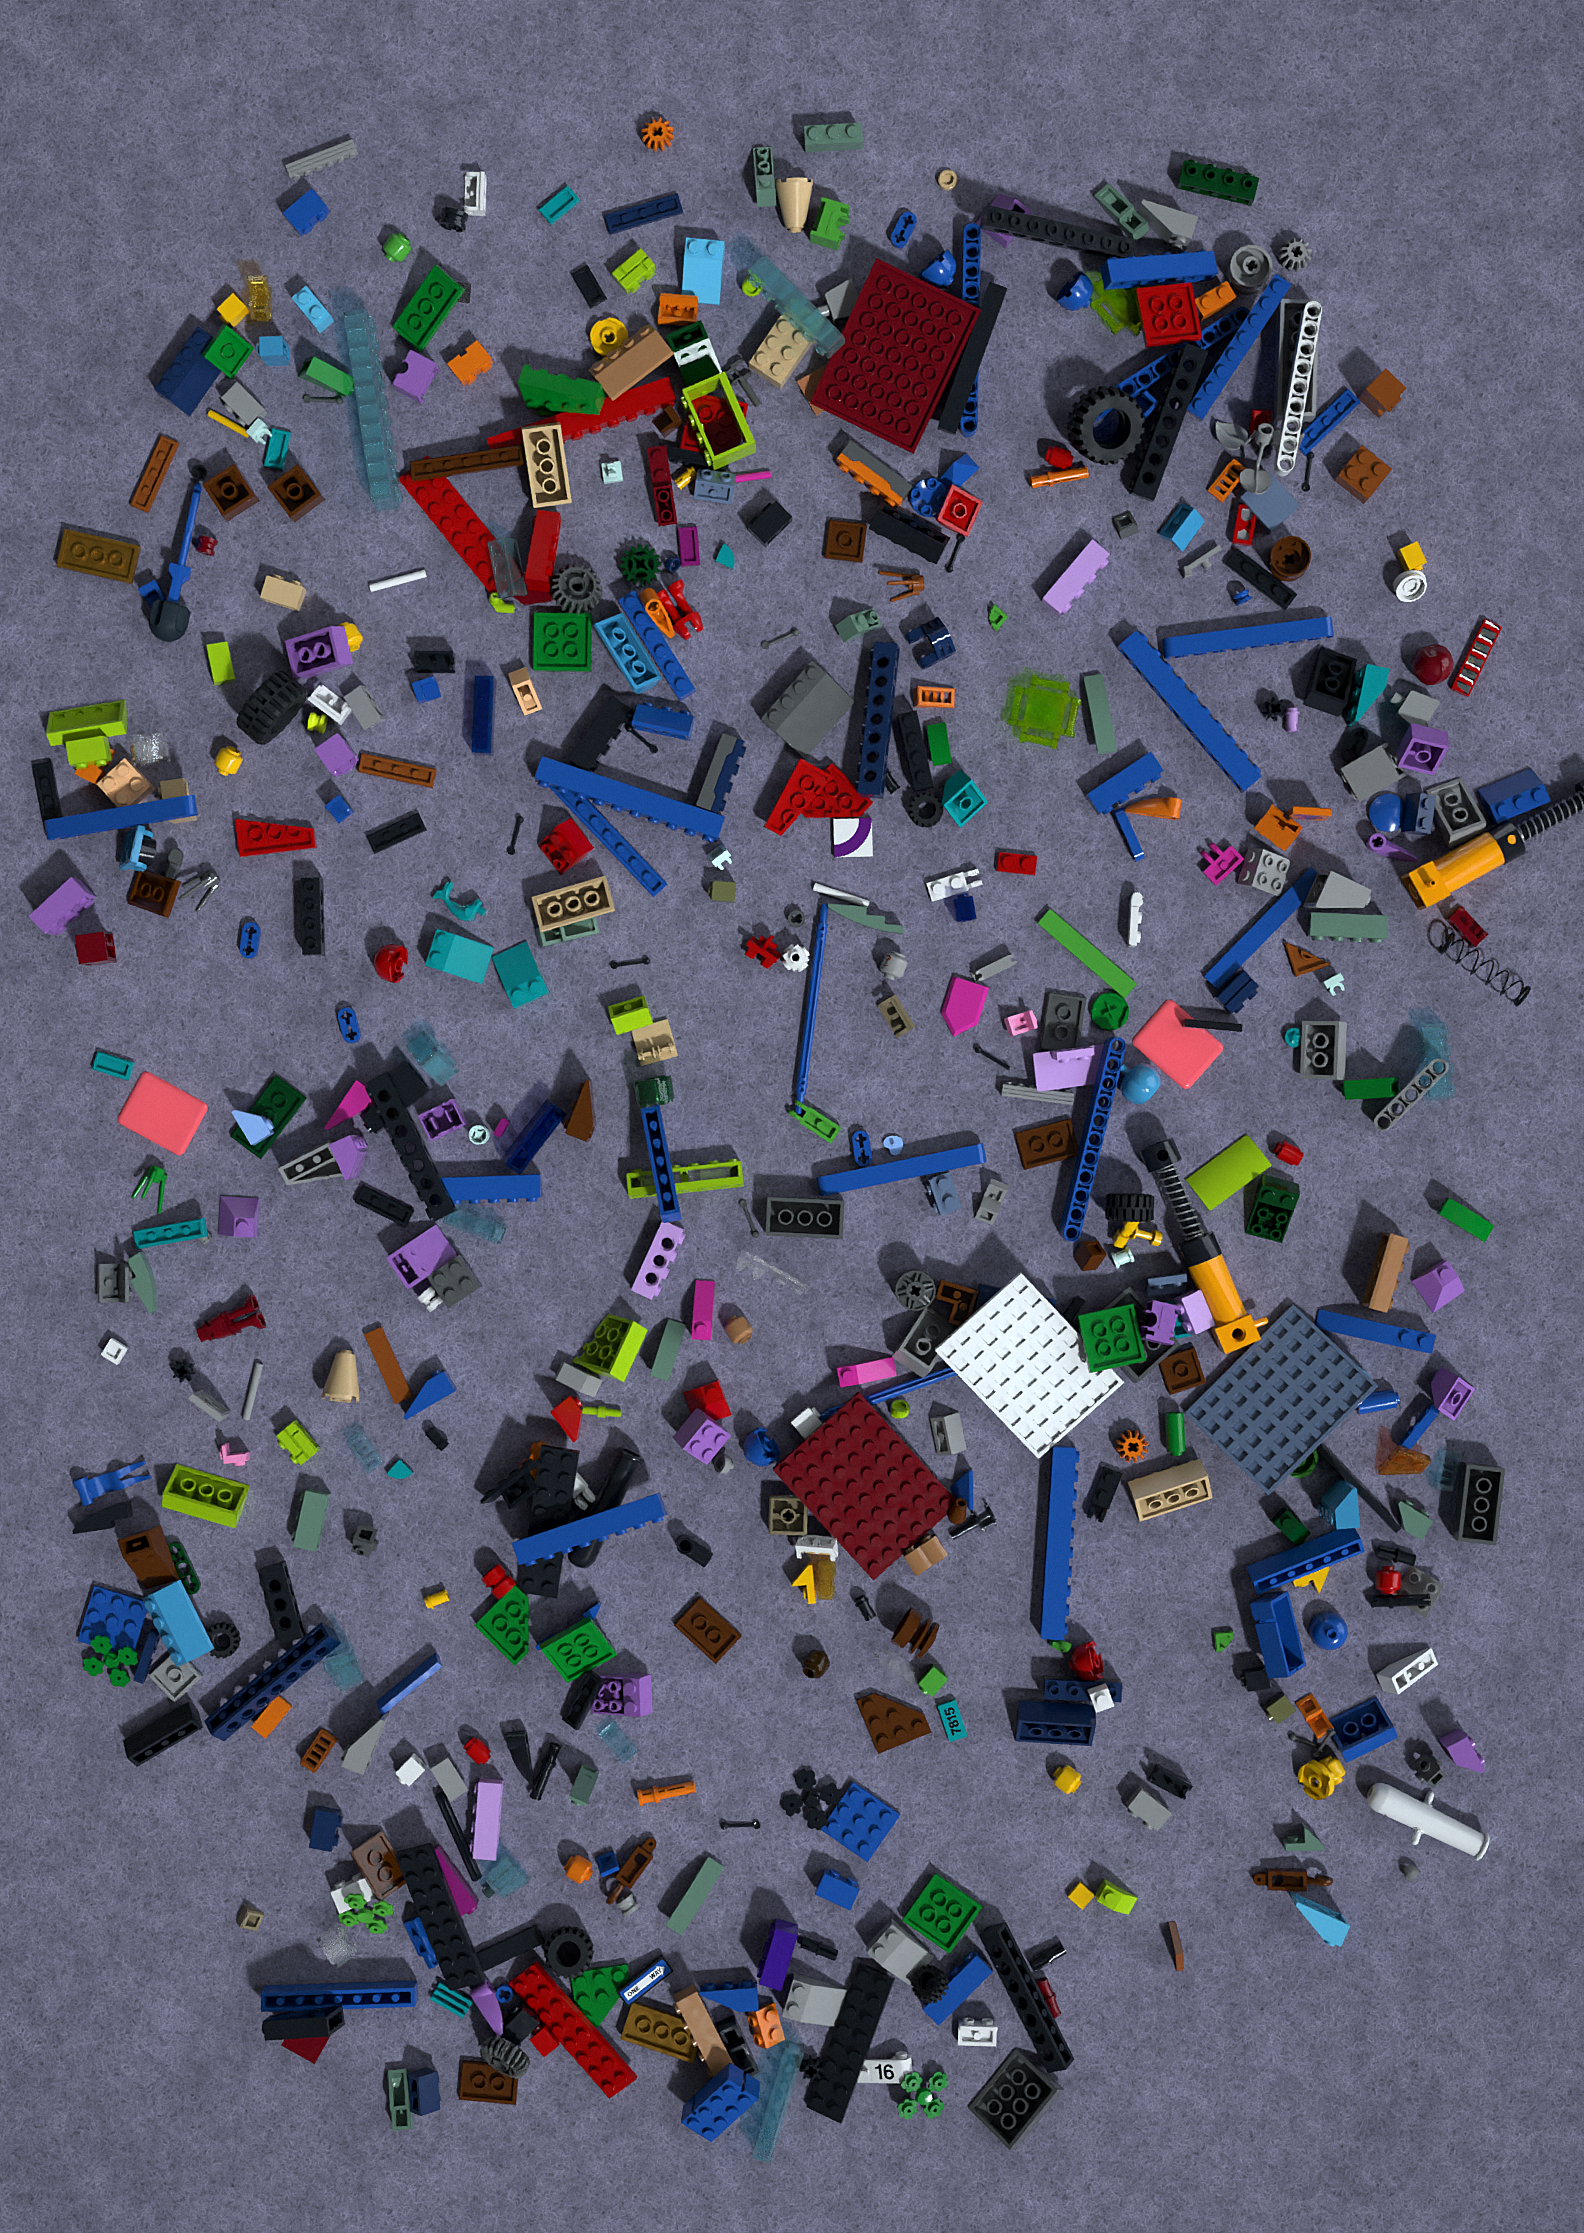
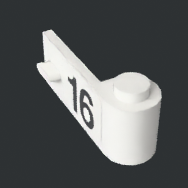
M900 2051L891 2059H866L857 2083H901L906 2074L913 2072L911 2055L905 2051Z

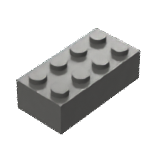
M767 1197V1236L843 1239L844 1200Z
M1461 1461L1453 1529L1454 1539L1470 1543L1497 1544L1505 1468L1497 1465Z

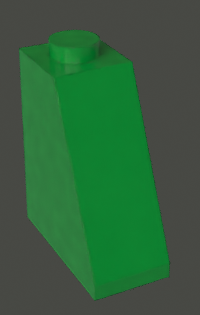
M315 356L305 360L298 377L342 397H346L348 394L351 395L356 386L353 384L356 378Z
M1398 1077L1344 1081V1085L1341 1088L1342 1095L1345 1096V1100L1395 1097L1399 1094Z

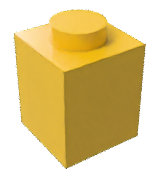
M234 293L217 308V311L221 314L219 319L225 325L230 324L233 328L250 312Z
M1418 541L1396 552L1404 571H1421L1423 569L1422 566L1427 563Z

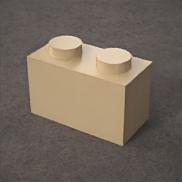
M273 574V577L266 576L260 598L263 601L300 612L306 589L298 581L291 580V583L286 582L283 577Z

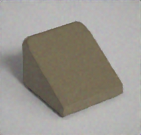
M244 1905L236 1922L240 1928L257 1931L265 1914Z

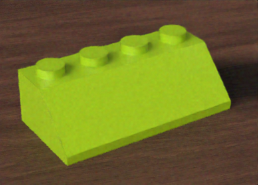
M176 1464L163 1492L162 1507L236 1528L242 1515L250 1485Z

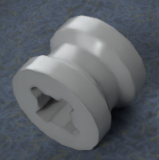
M632 1893L626 1894L615 1903L622 1910L621 1914L623 1917L632 1914L639 1908V1904L633 1900Z

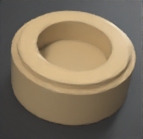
M944 170L939 174L938 185L941 189L949 191L956 186L957 176L953 171Z

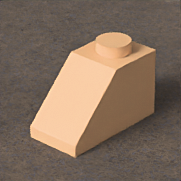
M524 667L508 673L524 716L541 710L542 706L527 668Z

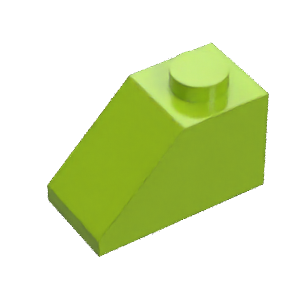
M1106 1879L1103 1880L1095 1894L1097 1902L1113 1911L1128 1915L1138 1897Z

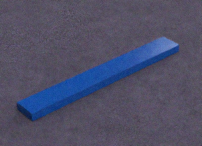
M549 786L560 800L653 897L668 885L586 798L585 800H579L574 797V794L568 792L567 794H561L556 791V788Z
M1310 867L1203 976L1216 990L1306 900L1318 874L1313 867Z

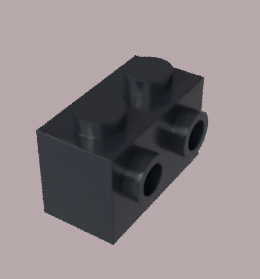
M777 501L773 504L771 502L768 503L762 510L764 513L760 517L755 516L749 523V532L765 548L792 522V516Z
M522 2000L518 2005L515 2004L506 2018H502L503 2034L500 2037L518 2046L540 2024L539 2015Z

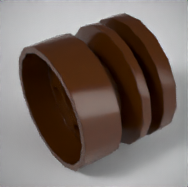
M1296 536L1281 538L1275 543L1269 554V571L1280 581L1291 582L1299 579L1310 564V547L1303 539ZM1289 557H1291V563L1289 562L1288 564H1286V558L1288 559Z
M911 1607L897 1626L891 1638V1643L901 1649L907 1643H910L908 1653L912 1654L916 1650L914 1656L920 1659L934 1643L940 1625L934 1622L930 1626V1618L920 1623L922 1613Z

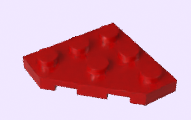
M831 763L824 772L834 777L801 814L805 818L861 817L873 804V801L869 798L860 797L858 791H855V784Z

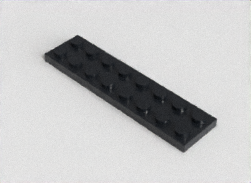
M541 1445L539 1459L542 1463L538 1466L536 1485L539 1489L534 1492L527 1537L569 1523L580 1454L579 1450ZM560 1551L554 1553L555 1557L545 1561L543 1557L536 1559V1564L527 1567L524 1563L519 1589L527 1594L557 1598L564 1554H561Z
M432 1842L397 1851L395 1854L396 1860L431 1947L434 1950L448 1989L452 1991L484 1983L485 1975Z
M859 1963L822 2063L823 2070L819 2071L820 2079H816L806 2106L807 2108L840 2124L843 2122L893 1987L894 1977L866 1964Z

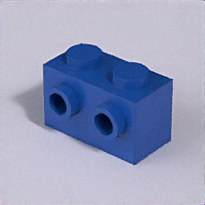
M311 188L287 208L283 215L296 232L302 236L311 232L317 222L325 220L330 211L327 205Z
M824 1869L815 1888V1895L851 1910L859 1893L860 1885L852 1877L845 1878L840 1876V1873L834 1869Z

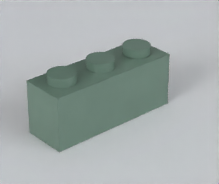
M862 123L804 126L805 152L863 149Z
M311 1488L302 1492L300 1498L302 1508L296 1516L298 1526L297 1530L294 1529L291 1541H294L293 1547L314 1552L319 1549L331 1493Z

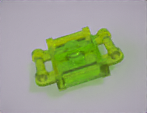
M1102 278L1099 281H1094L1092 283L1093 289L1100 297L1090 304L1093 311L1096 310L1108 324L1114 336L1122 329L1127 328L1134 337H1137L1142 329L1140 321L1136 325L1132 323L1139 317L1134 291L1137 288L1145 287L1105 291ZM1101 304H1104L1108 308V310L1113 314V316L1119 321L1118 324L1114 321V319L1109 315V313L1103 308Z
M1032 674L1030 688L1014 686L1013 693L1015 695L1010 718L1007 719V725L1021 727L1018 742L1050 746V749L1056 750L1059 735L1068 738L1075 737L1074 727L1078 708L1081 706L1082 700L1068 696L1070 682L1064 681L1063 683L1038 678V675ZM1036 685L1062 690V694L1036 689ZM1022 695H1028L1023 720H1018ZM1066 703L1071 704L1067 728L1062 729ZM1027 729L1052 733L1053 738L1049 739L1026 734Z

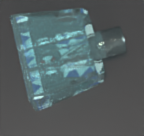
M506 1851L486 1874L485 1880L488 1885L482 1889V1892L488 1899L495 1893L501 1899H504L527 1885L530 1877Z

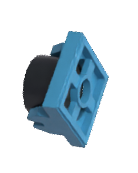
M141 825L126 833L119 869L125 871L132 869L143 872L151 865L157 846L156 840L151 839L154 833L145 830V827Z

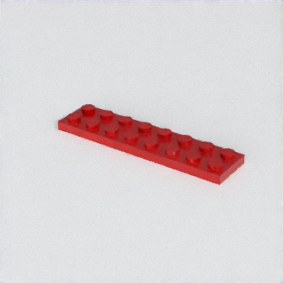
M409 470L398 479L490 594L496 592L501 595L524 576V573L446 477L413 482L411 470Z
M537 1961L509 1982L512 1989L539 2015L541 2022L546 2024L563 2047L609 2099L636 2080L638 2076Z

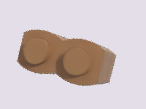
M935 1534L924 1536L921 1539L922 1543L916 1547L912 1545L905 1550L903 1557L916 1576L948 1556V1553Z

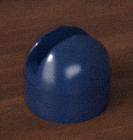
M669 555L666 557V561H664V566L670 572H676L680 567L681 561L679 558Z

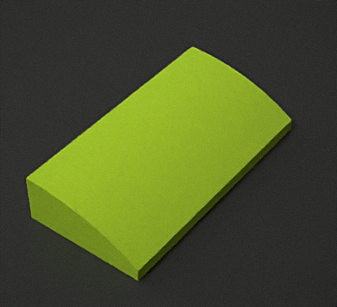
M125 700L49 712L46 731L50 746L98 736L111 737L127 734V708Z
M1246 1134L1188 1177L1186 1182L1206 1209L1211 1211L1272 1165Z

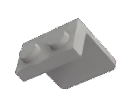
M1248 847L1237 884L1257 888L1274 896H1280L1290 866V860L1265 849Z

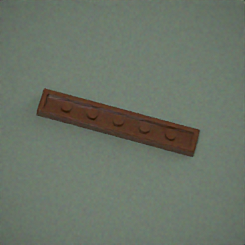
M523 445L409 461L413 482L526 465Z

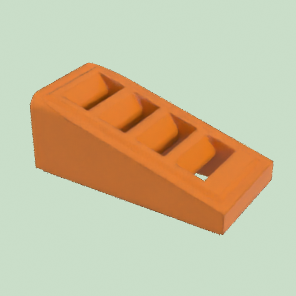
M1234 458L1207 491L1221 503L1239 483L1240 475L1230 468L1233 467L1239 473L1247 469ZM1228 473L1235 481L1230 480L1225 474ZM1221 479L1230 486L1229 489L1220 482ZM1218 486L1225 494H1221L1215 487Z
M926 686L914 688V707L954 708L955 688ZM922 692H924V701H922ZM929 692H932V702H929ZM937 693H940V702H937ZM944 693H948V703H944Z

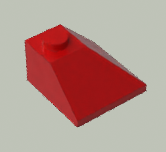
M719 1379L683 1392L691 1414L698 1408L716 1421L732 1415Z
M571 1394L555 1406L550 1413L574 1443L580 1436L583 1411L581 1406L583 1403L577 1396L573 1397Z

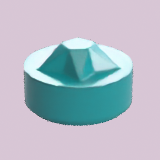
M1291 1028L1285 1032L1284 1041L1288 1046L1298 1047L1301 1045L1302 1031L1300 1029Z

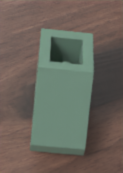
M874 608L849 615L835 625L845 643L868 633L882 624Z
M1404 1498L1402 1501L1396 1499L1395 1505L1401 1528L1422 1541L1433 1523V1520L1428 1518L1430 1514L1421 1508L1419 1511L1413 1509L1412 1506L1414 1504Z

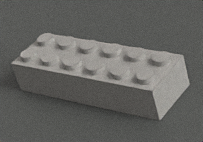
M1282 299L1277 307L1273 421H1282L1301 313L1308 302L1316 301L1319 303L1320 300ZM1308 309V310H1307V312H1308L1309 315H1311V316H1315V315H1316V313H1315L1314 310H1312V309ZM1309 328L1304 329L1305 334L1312 335V330ZM1318 336L1302 422H1312L1316 416ZM1300 348L1303 354H1309L1307 348ZM1302 366L1297 367L1299 373H1306L1305 368ZM1294 386V390L1296 392H1302V388L1300 386ZM1290 405L1292 411H1299L1298 406Z

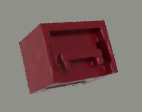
M96 932L75 935L76 955L80 965L93 966L117 962L113 934Z
M330 2036L284 2039L281 2046L315 2064Z

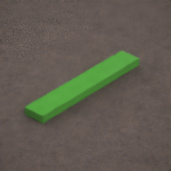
M1051 909L1037 923L1123 998L1137 985L1136 982Z

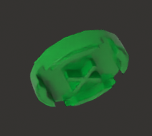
M1116 993L1102 994L1092 1004V1020L1102 1030H1117L1128 1020V1004L1122 996Z

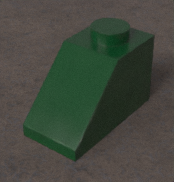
M1284 1507L1270 1520L1296 1546L1301 1545L1311 1534Z

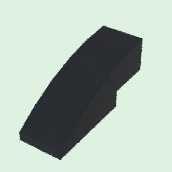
M131 1501L117 1503L91 1515L72 1530L73 1534L113 1528L115 1526L114 1520L133 1516Z
M735 2015L718 2022L719 2034L726 2045L733 2064L744 2071L743 2080L746 2073L751 2076L759 2073L756 2061Z

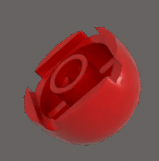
M387 944L381 947L374 954L372 960L376 974L385 981L398 983L405 974L401 973L403 962L406 964L408 962L407 949L396 944Z
M1094 1641L1078 1645L1072 1653V1660L1069 1661L1071 1670L1075 1671L1076 1675L1082 1680L1094 1681L1103 1678L1100 1673L1104 1672L1101 1654L1097 1655L1094 1646L1097 1645Z

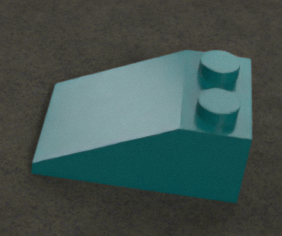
M437 929L425 966L483 984L494 947Z
M527 941L492 957L514 1009H518L550 994Z

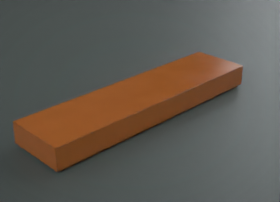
M160 436L130 503L132 507L149 514L179 447L178 442L165 436Z
M361 753L358 772L433 788L437 769Z
M381 1326L364 1334L394 1403L397 1404L412 1397L413 1394L383 1327Z

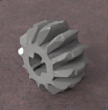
M1294 237L1291 238L1290 242L1286 240L1283 244L1284 247H1281L1279 250L1281 253L1279 260H1284L1282 267L1288 264V270L1291 271L1294 267L1296 272L1300 270V267L1306 268L1307 262L1311 260L1309 255L1312 252V249L1307 248L1309 243L1302 244V238H1299L1298 242H1296ZM1294 251L1297 252V257H1294Z

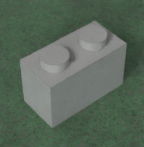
M238 382L221 397L225 402L223 406L230 414L235 412L239 416L237 421L244 428L247 425L251 427L258 418L262 420L268 414Z
M1139 1786L1126 1802L1127 1811L1133 1817L1137 1818L1139 1816L1143 1819L1142 1823L1150 1830L1154 1828L1156 1831H1159L1172 1814L1167 1806L1142 1786Z

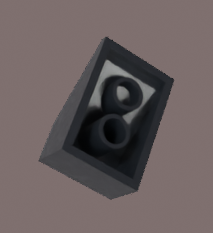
M1321 647L1306 688L1303 705L1339 717L1348 702L1357 659Z

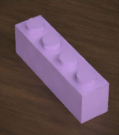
M1092 539L1047 592L1041 602L1058 616L1062 612L1066 614L1072 607L1070 602L1074 598L1078 600L1085 591L1082 589L1085 584L1088 583L1090 585L1097 577L1095 575L1096 571L1099 568L1103 570L1109 563L1107 558L1110 554Z
M480 1778L479 1783L475 1784L474 1795L478 1796L477 1802H474L473 1814H476V1822H472L471 1833H475L474 1841L471 1840L470 1852H473V1859L494 1861L497 1859L503 1780Z

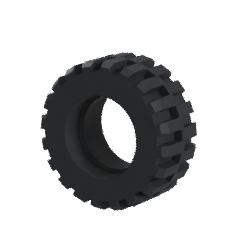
M1099 386L1098 390L1095 388L1089 389V394L1083 393L1079 397L1081 400L1073 404V412H1069L1068 418L1071 420L1070 423H1067V430L1071 431V433H1068V438L1073 442V448L1090 461L1100 463L1101 465L1117 464L1119 462L1118 459L1124 461L1128 458V453L1133 454L1136 450L1134 447L1137 443L1140 444L1142 440L1140 435L1144 433L1145 427L1142 426V423L1145 422V418L1140 413L1143 410L1132 396L1115 387ZM1107 409H1116L1119 416L1116 432L1108 440L1096 442L1093 437V425L1096 418Z
M276 672L268 680H265L244 704L236 719L238 728L259 745L269 743L285 729L302 708L308 695L306 689L287 672Z

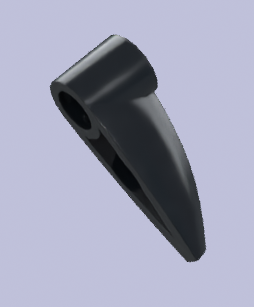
M527 1731L507 1732V1747L518 1771L528 1783L534 1784Z

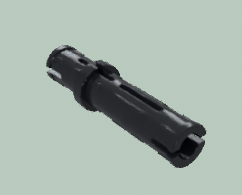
M1430 1593L1371 1595L1370 1598L1371 1601H1379L1371 1602L1372 1608L1389 1607V1609H1394L1397 1606H1431V1601H1423V1599H1431Z
M550 1742L547 1753L541 1760L540 1771L529 1795L534 1800H541L551 1771L557 1764L555 1761L561 1749V1745Z

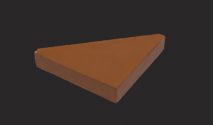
M1288 942L1284 943L1295 977L1330 966L1328 962Z
M1175 1921L1168 1922L1176 1971H1183V1949L1177 1924Z

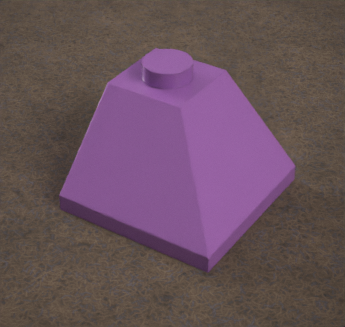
M221 1196L218 1234L234 1237H257L259 1198Z
M1443 1259L1411 1281L1433 1313L1465 1291L1459 1276L1450 1263Z
M1443 1367L1434 1374L1431 1381L1435 1408L1455 1421L1475 1388Z

